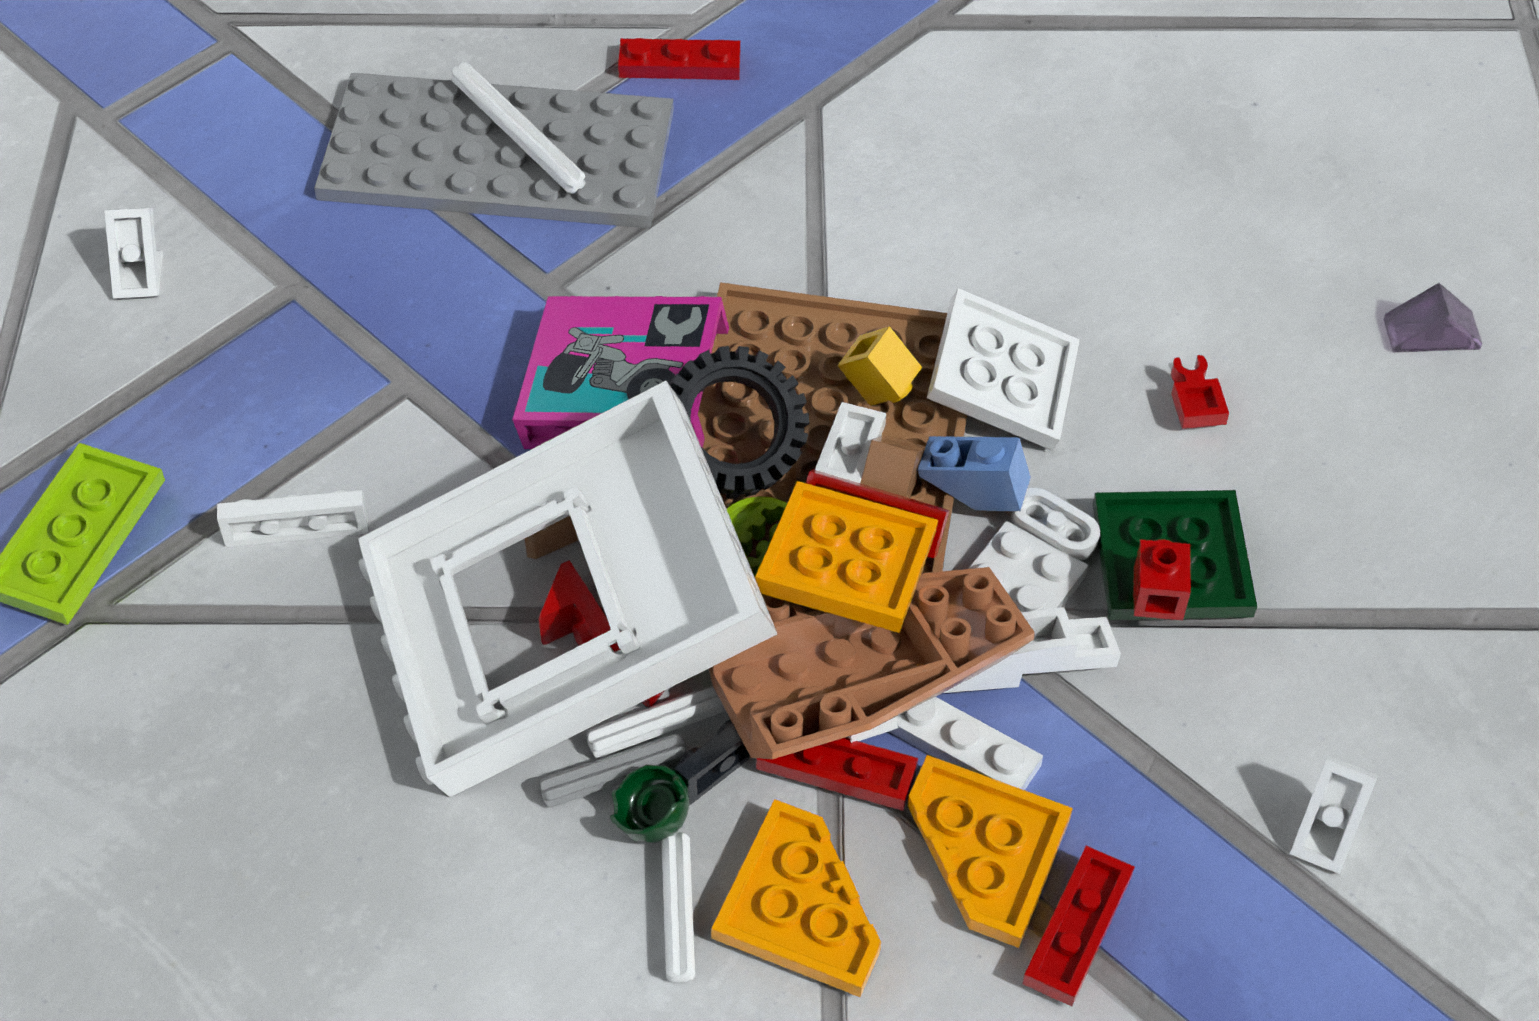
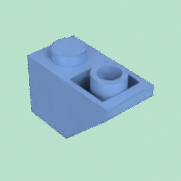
M929 436L918 467V473L921 478L970 508L983 511H1021L1031 479L1019 437Z

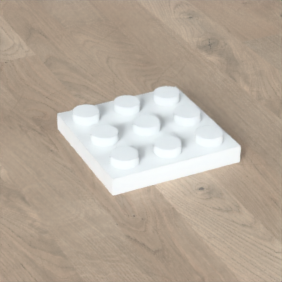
M958 288L950 301L927 398L1053 450L1061 437L1080 340Z

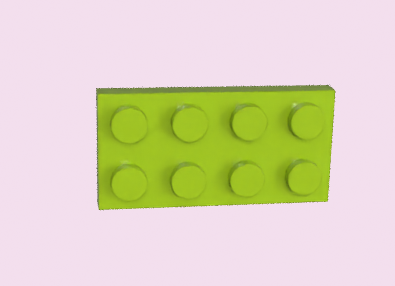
M79 443L0 554V602L68 625L164 483L165 478L162 469Z

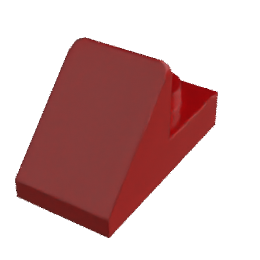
M570 560L560 564L539 616L540 636L543 645L573 633L578 646L611 630L607 617Z

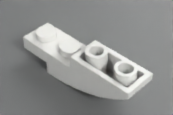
M1064 607L1023 612L1022 615L1035 632L1034 640L998 664L944 693L1019 687L1022 674L1117 667L1121 652L1107 617L1069 620Z

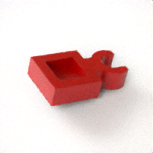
M1197 355L1194 366L1195 370L1184 368L1180 357L1174 358L1171 369V378L1174 381L1171 395L1181 428L1226 425L1229 410L1219 379H1205L1208 368L1206 358L1203 355Z

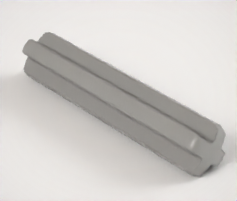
M674 734L544 777L539 781L540 792L546 806L554 807L620 785L629 772L646 764L667 766L668 768L676 766L681 757L687 752L681 736Z

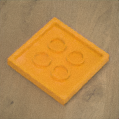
M797 481L755 576V580L761 594L900 633L932 545L938 520Z

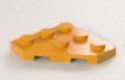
M927 755L910 791L908 808L968 929L1019 948L1071 819L1073 808Z
M774 799L711 928V939L861 997L880 954L881 940L874 925L870 924L859 902L860 896L844 862L840 861L830 840L831 834L823 817Z

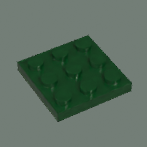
M1236 490L1097 492L1094 494L1093 511L1095 521L1100 528L1098 546L1109 620L1160 619L1133 616L1134 566L1140 540H1169L1175 543L1190 544L1191 593L1184 619L1252 618L1255 616L1257 601Z

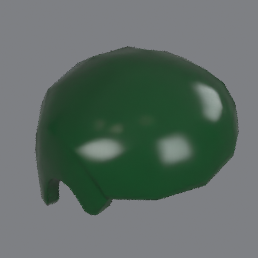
M646 764L629 772L618 789L613 790L611 794L614 814L610 815V820L634 841L658 843L669 836H673L683 826L688 815L689 794L685 781L667 766Z

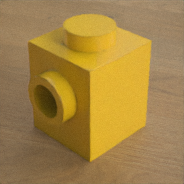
M890 326L859 335L837 365L870 406L887 401L895 403L903 399L913 387L911 382L922 368Z

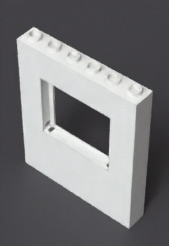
M667 381L644 391L358 538L363 558L359 560V567L367 582L372 586L374 596L369 599L370 605L377 619L383 624L385 634L381 636V643L389 659L394 662L397 674L392 676L393 685L400 698L406 703L409 713L404 716V723L409 735L418 744L421 756L416 758L417 768L428 785L434 783L449 797L778 634L685 407ZM571 516L611 630L489 691L453 575ZM617 642L621 650L613 651L609 646ZM500 701L505 708L497 710L494 704Z

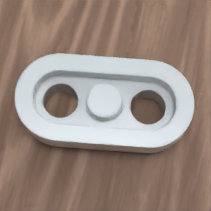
M1027 489L1021 511H1012L1011 520L1013 525L1080 561L1091 557L1097 550L1100 528L1095 519L1045 489ZM1030 516H1036V517H1039L1040 519H1039V520H1035V519H1033V518L1030 517Z

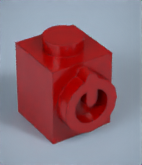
M1140 540L1134 566L1133 616L1183 621L1191 593L1190 544L1175 543L1169 540Z

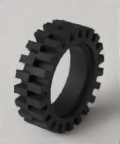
M729 346L718 347L715 353L710 354L709 350L700 353L694 361H688L670 383V387L684 405L690 422L691 409L696 396L708 386L719 382H736L754 389L765 399L771 409L774 420V435L770 447L760 458L748 463L732 464L712 457L701 447L720 493L726 494V499H737L741 494H746V497L753 496L764 488L766 490L774 485L797 462L802 453L800 449L806 444L808 433H804V428L809 424V413H803L802 410L807 402L804 393L797 395L795 387L799 384L795 377L792 375L787 379L781 373L786 368L782 363L777 361L773 366L766 361L769 356L768 354L759 350L756 356L748 354L750 347L739 346L736 351H729Z

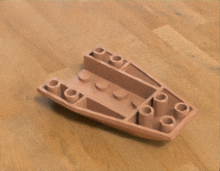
M990 567L921 573L900 633L762 594L778 634L709 668L713 687L751 758L775 759L871 730L998 664L1033 641L1035 632Z

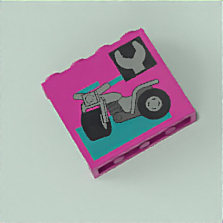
M548 296L512 419L523 448L533 449L664 381H667L670 385L675 375L679 373L688 361H694L700 353L707 350L710 351V354L712 353L716 334H728L729 325L722 298L705 296ZM701 391L696 396L691 409V424L699 444L703 448L705 437L698 417L703 393Z

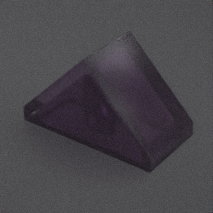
M1440 283L1435 284L1387 312L1383 319L1393 353L1480 350L1482 346L1472 310Z

